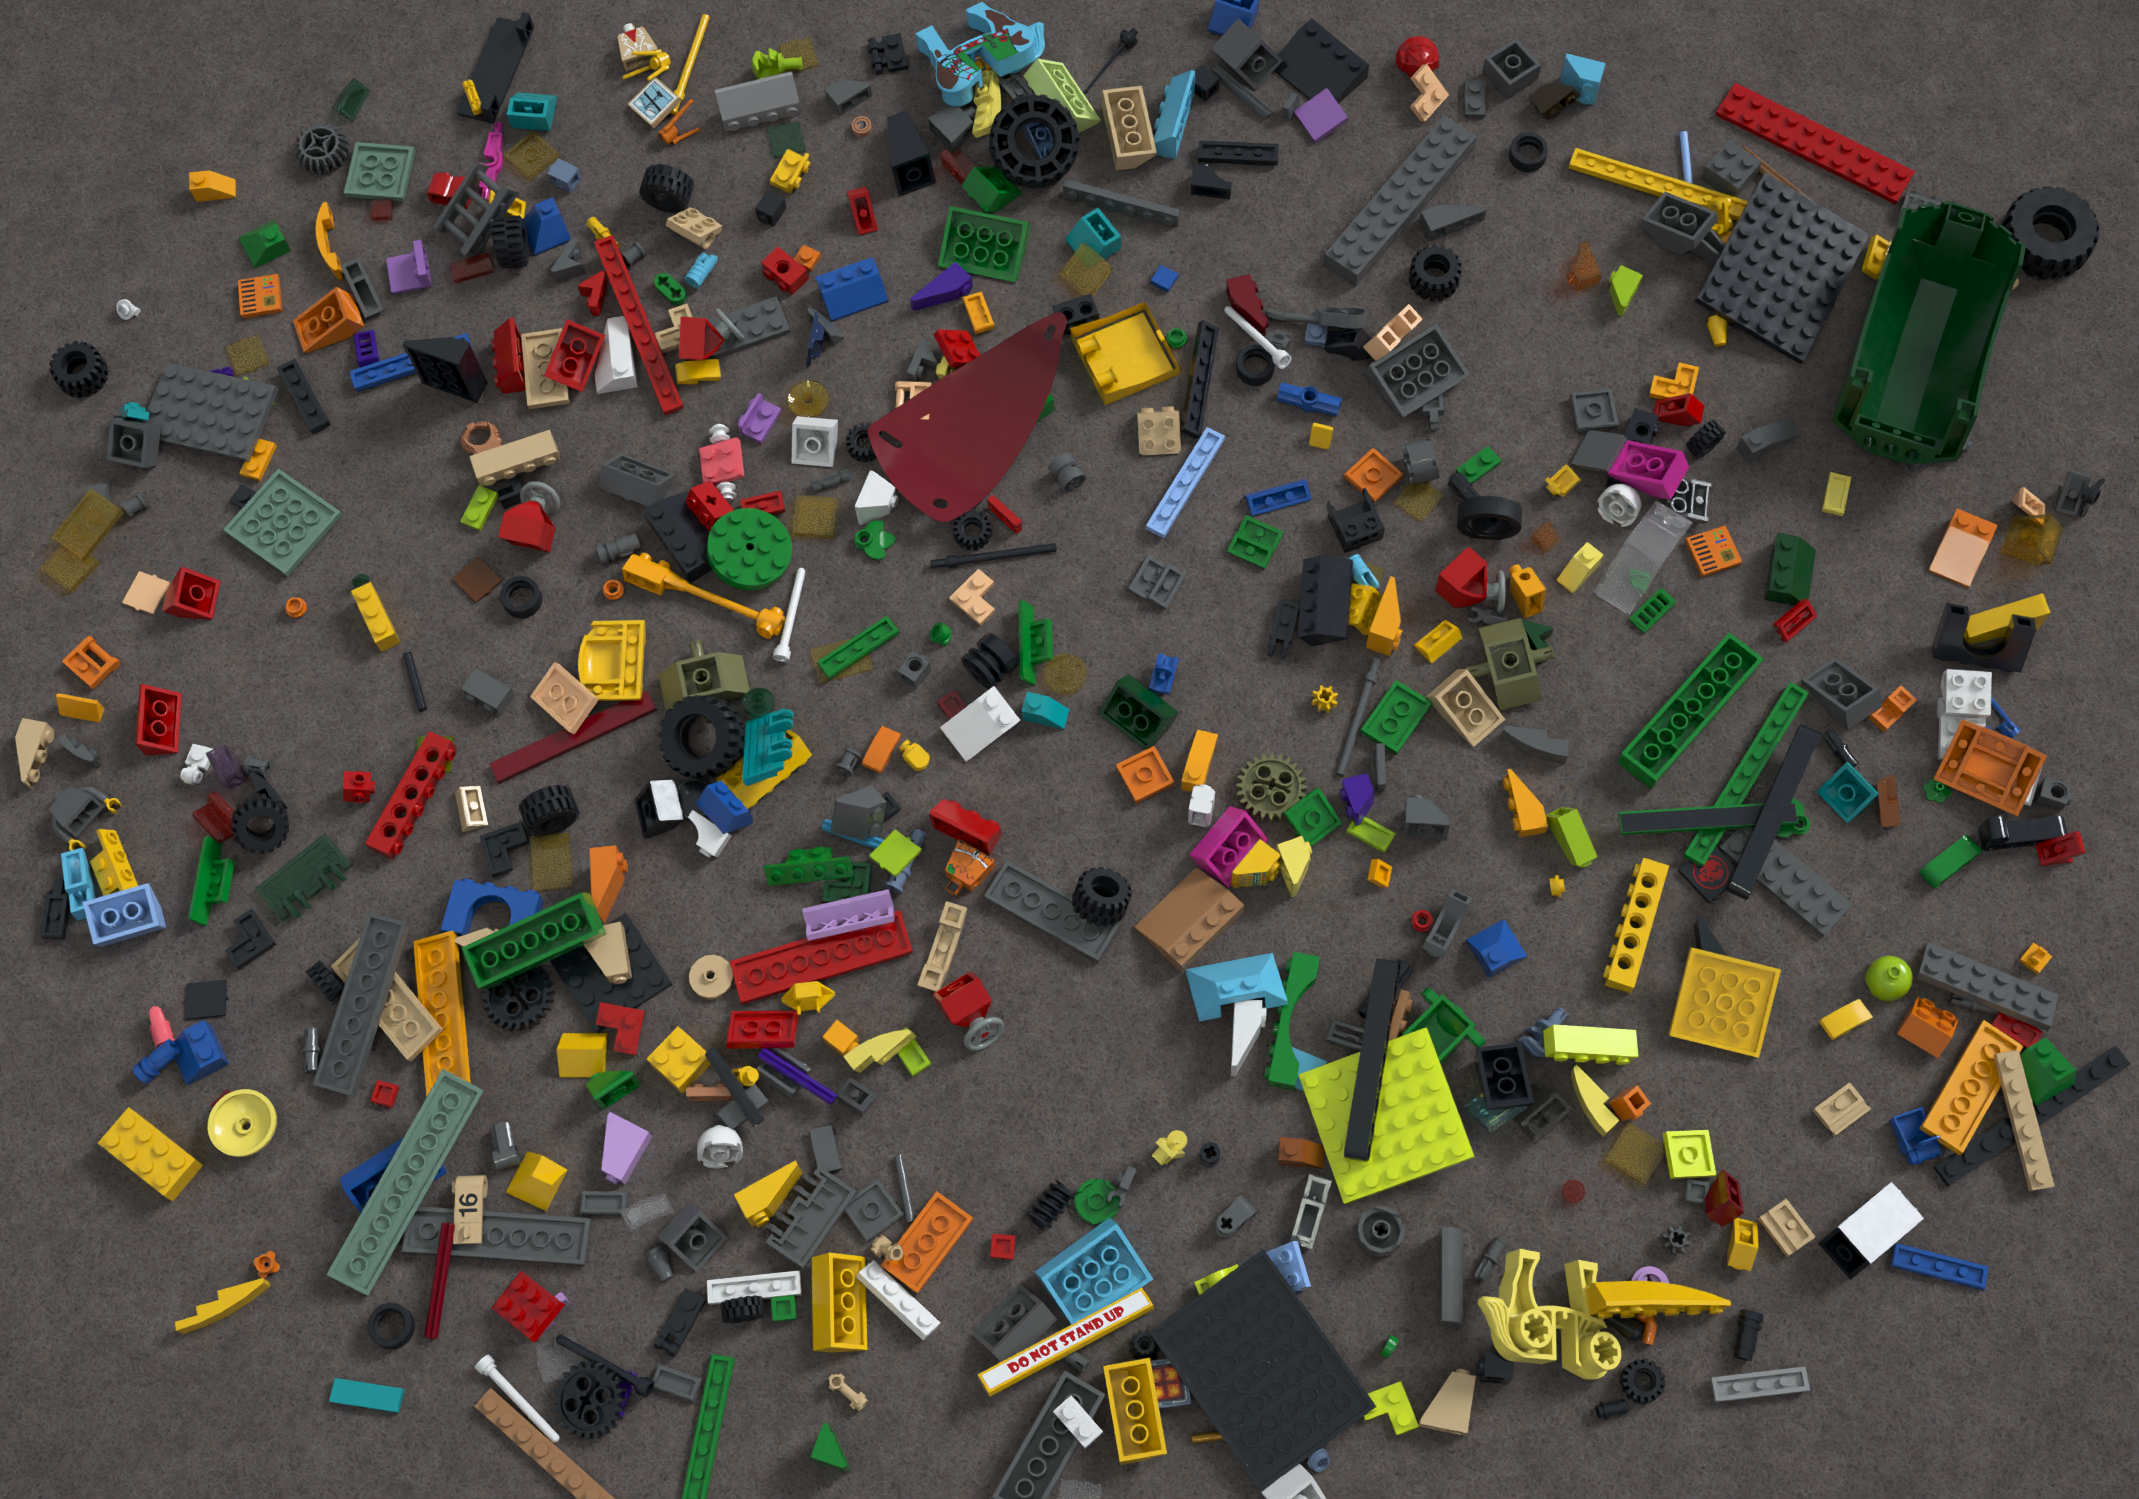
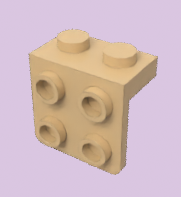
M1174 406L1162 407V411H1154L1153 408H1141V412H1137L1139 453L1141 455L1177 454L1181 451L1179 411L1174 410Z

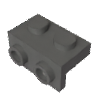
M771 1048L772 1053L809 1076L810 1068L804 1062L795 1059L785 1049ZM762 1062L756 1069L759 1077L791 1099L802 1088V1086L765 1062Z

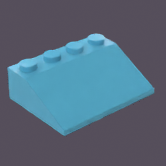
M1110 1217L1035 1271V1274L1071 1325L1140 1289L1153 1280L1118 1224Z

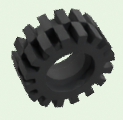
M1711 420L1693 434L1694 436L1689 439L1690 441L1687 442L1686 447L1697 458H1701L1721 442L1720 440L1724 438L1726 431L1715 420Z
M864 422L860 423L861 427H858L856 424L854 425V430L849 429V434L846 435V445L852 458L855 457L858 462L862 459L863 463H867L866 459L872 462L874 461L873 457L876 459L877 457L872 445L868 448H860L857 445L860 438L869 437L868 428L871 423L867 422V426H864ZM880 431L879 436L883 439V434Z
M971 510L970 514L966 512L964 516L961 515L958 517V520H954V538L957 544L960 543V547L964 548L966 546L967 550L974 547V550H978V546L983 548L984 543L988 544L992 532L990 520L987 519L985 514L982 515L981 511H978L976 514L974 510ZM970 524L980 527V532L976 536H968L964 530Z
M320 960L305 971L331 1002L342 994L344 987Z
M742 1296L720 1303L723 1323H741L757 1320V1318L765 1316L761 1296Z
M1644 1358L1643 1360L1636 1359L1624 1368L1620 1376V1385L1623 1387V1393H1626V1397L1634 1400L1633 1402L1646 1404L1653 1402L1663 1393V1388L1666 1385V1382H1664L1665 1374L1661 1373L1662 1368L1660 1366L1657 1367L1654 1361L1649 1362V1359ZM1643 1372L1650 1376L1652 1384L1648 1390L1643 1391L1635 1386L1634 1377L1637 1373Z

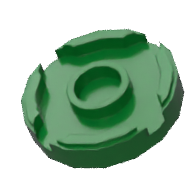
M1090 1179L1084 1182L1075 1194L1074 1202L1078 1216L1092 1225H1100L1109 1217L1113 1219L1119 1210L1120 1199L1113 1197L1109 1204L1107 1203V1198L1110 1192L1117 1190L1116 1187L1104 1179Z

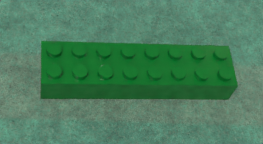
M1729 632L1626 747L1617 763L1652 790L1754 675L1764 658Z

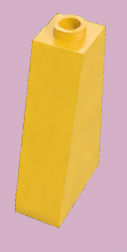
M2044 594L1971 615L1964 639L1968 643L1973 644L2004 637L2012 614L2034 618L2036 630H2038L2050 614Z

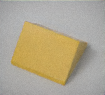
M563 1033L557 1047L559 1077L590 1078L596 1073L604 1072L606 1068L608 1034Z

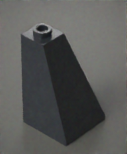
M906 110L887 117L890 165L898 196L900 197L935 184L936 180L930 154Z

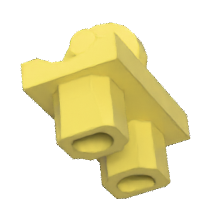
M1176 1130L1172 1131L1167 1138H1159L1156 1142L1159 1148L1152 1156L1161 1165L1164 1163L1168 1165L1172 1159L1181 1158L1185 1154L1182 1149L1187 1145V1136L1184 1132Z

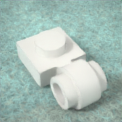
M192 744L185 764L189 767L183 768L180 775L184 783L195 785L201 782L203 773L200 769L208 770L215 753L214 749Z

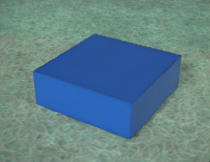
M1160 265L1151 279V284L1169 292L1178 278V273Z

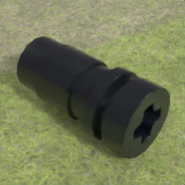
M1741 1309L1739 1314L1741 1321L1737 1323L1739 1330L1735 1332L1733 1347L1735 1348L1733 1357L1751 1362L1756 1349L1758 1331H1761L1762 1328L1760 1324L1763 1323L1764 1315L1751 1310Z

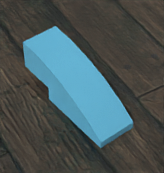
M83 848L61 854L65 891L69 894L71 914L77 921L86 919L83 902L96 898L85 851Z

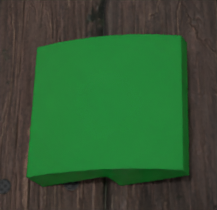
M1245 515L1227 552L1266 569L1284 532Z

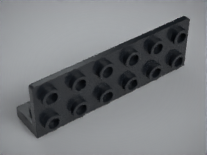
M522 12L520 19H517V21L500 17L496 19L470 79L474 83L483 113L473 114L467 95L464 93L457 110L458 115L494 124L534 30L529 13Z

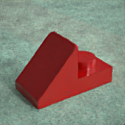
M600 271L577 286L580 295L588 297L587 307L593 316H600L609 282L605 271Z
M2078 831L2036 845L2041 866L2072 863L2073 857L2086 853L2081 833Z

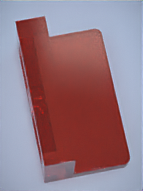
M947 149L940 153L941 164L961 185L972 168L977 167L960 149L953 154Z
M214 791L208 794L207 804L194 811L192 816L217 843L233 837L232 814L234 810Z

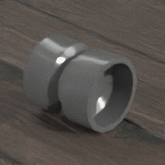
M1063 453L1057 456L1048 466L1049 471L1057 479V483L1064 492H1071L1080 487L1086 480V475L1080 467L1076 468L1077 462L1070 453Z

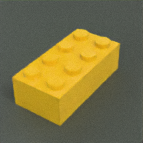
M130 1107L126 1109L98 1142L99 1145L171 1201H174L203 1166V1164Z

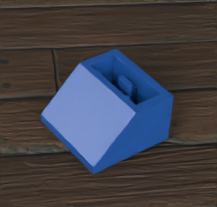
M1216 0L1208 31L1223 36L1238 18L1251 29L1259 12V0Z

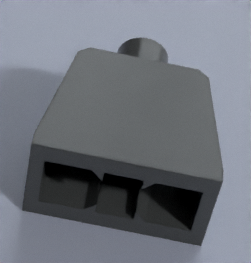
M950 106L928 118L929 129L954 153L973 134L972 120L975 119L976 110L971 106L963 112L958 106Z

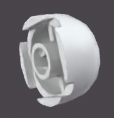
M1626 484L1609 486L1598 498V511L1602 518L1612 524L1613 520L1622 524L1621 527L1631 525L1641 510L1640 495L1634 488Z
M721 1125L706 1130L698 1140V1161L700 1162L701 1160L704 1166L715 1169L728 1167L724 1164L725 1162L735 1161V1164H737L743 1158L741 1138L735 1130Z

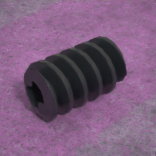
M1056 1179L1054 1180L1057 1185L1054 1183L1049 1184L1051 1192L1043 1191L1045 1199L1038 1197L1037 1202L1040 1206L1035 1204L1031 1206L1034 1213H1025L1026 1217L1041 1230H1044L1043 1227L1052 1228L1049 1223L1050 1219L1058 1221L1055 1213H1064L1060 1207L1061 1205L1070 1206L1066 1200L1067 1198L1075 1200L1072 1192Z

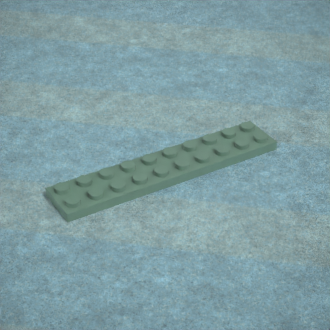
M442 1069L326 1275L367 1296L369 1295L482 1095L483 1089Z

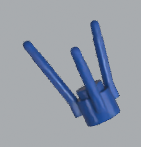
M1991 697V705L2004 720L1997 727L1998 733L2013 738L2021 730L2008 718L1998 703Z

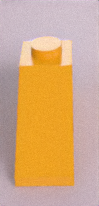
M1197 730L1185 766L1181 790L1192 792L1193 787L1205 785L1218 734Z

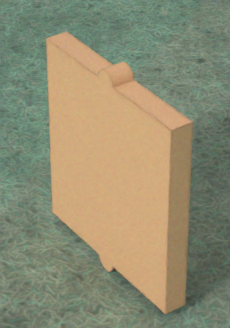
M139 571L122 603L135 608L137 611L142 610L154 615L171 583L158 578L156 575L151 576Z

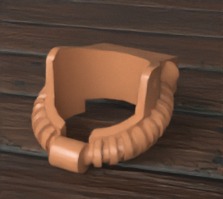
M486 421L477 422L476 424L474 422L466 426L467 430L464 431L463 436H461L462 448L473 455L502 446V439L499 438L498 428ZM477 429H484L490 431L491 436L485 444L473 445L468 442L471 433Z

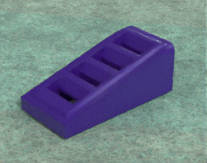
M374 330L354 334L359 367L379 362L380 357ZM371 338V341L360 343V341Z

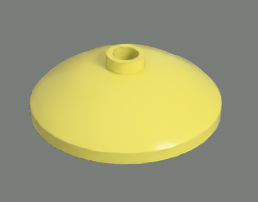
M250 1089L233 1091L222 1097L213 1107L208 1119L209 1137L214 1146L226 1155L233 1157L253 1155L263 1149L274 1135L277 1125L275 1108L266 1096ZM250 1123V1128L244 1130V1125Z

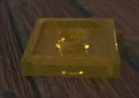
M533 130L503 154L505 159L530 181L560 157V154Z
M1082 242L1061 270L1059 276L1082 296L1087 294L1093 296L1114 268L1086 243Z
M797 495L792 536L834 539L839 499Z
M68 538L39 569L72 594L99 566L100 562Z
M1628 1122L1604 1161L1642 1186H1645L1666 1152L1665 1145Z

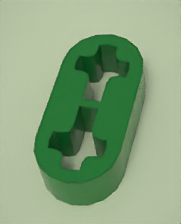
M660 273L655 277L654 284L657 291L672 305L679 306L685 303L687 296L684 288L669 274ZM667 281L668 288L664 284H660V282ZM674 291L677 295L680 294L681 297H674L672 292Z

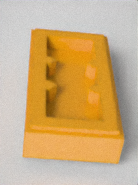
M982 291L962 297L975 335L995 329Z

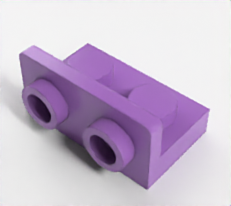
M758 393L755 399L752 398L749 402L746 413L741 415L737 425L740 434L762 444L782 413V409L763 400V396Z

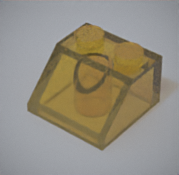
M2052 514L2013 517L2001 553L2032 565L2052 564L2063 527Z

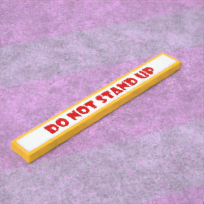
M1141 1287L978 1374V1379L990 1397L1154 1309V1305Z

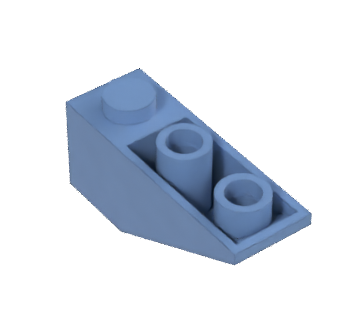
M1037 122L1027 123L1021 127L1039 159L1046 157L1053 147V137L1049 129Z

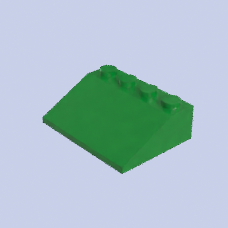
M949 206L938 266L948 268L956 262L968 273L1016 282L1028 244L1031 223Z

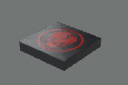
M1715 847L1703 867L1690 860L1678 871L1709 904L1726 890L1735 867Z

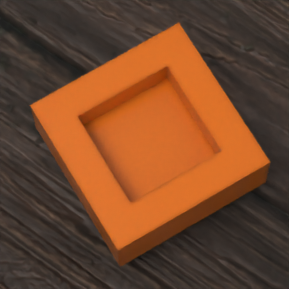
M802 245L794 260L811 272L820 259L821 253Z

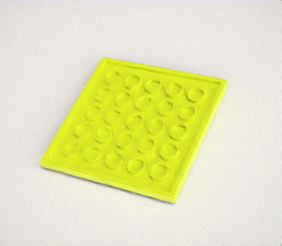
M1427 1027L1390 1040L1388 1043L1368 1162L1344 1158L1360 1052L1299 1074L1344 1204H1349L1475 1158Z

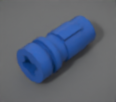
M167 1039L152 1051L148 1057L141 1059L132 1068L135 1076L143 1083H150L160 1074V1070L180 1053V1048L174 1041Z

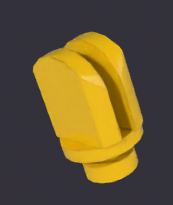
M906 740L899 747L901 752L905 751L902 757L915 771L924 770L929 764V754L919 744L913 743L910 745L911 742Z
M751 1066L732 1070L742 1087L754 1085L759 1077L758 1071Z

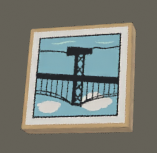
M655 77L628 103V106L651 127L655 128L681 102V99Z

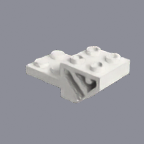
M1947 669L1943 672L1940 685L1943 697L1938 698L1937 718H1939L1938 760H1943L1962 719L1984 727L1986 726V718L1991 715L1992 672Z

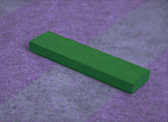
M885 616L817 661V665L830 681L899 635V630L889 617Z

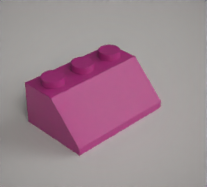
M1229 806L1189 855L1202 870L1226 888H1229L1233 870L1259 839L1266 843L1268 838L1245 810Z

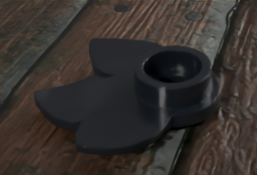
M2104 478L2099 479L2095 485L2086 487L2081 496L2084 500L2080 516L2084 517L2089 505L2093 506L2101 494L2099 489L2105 482Z

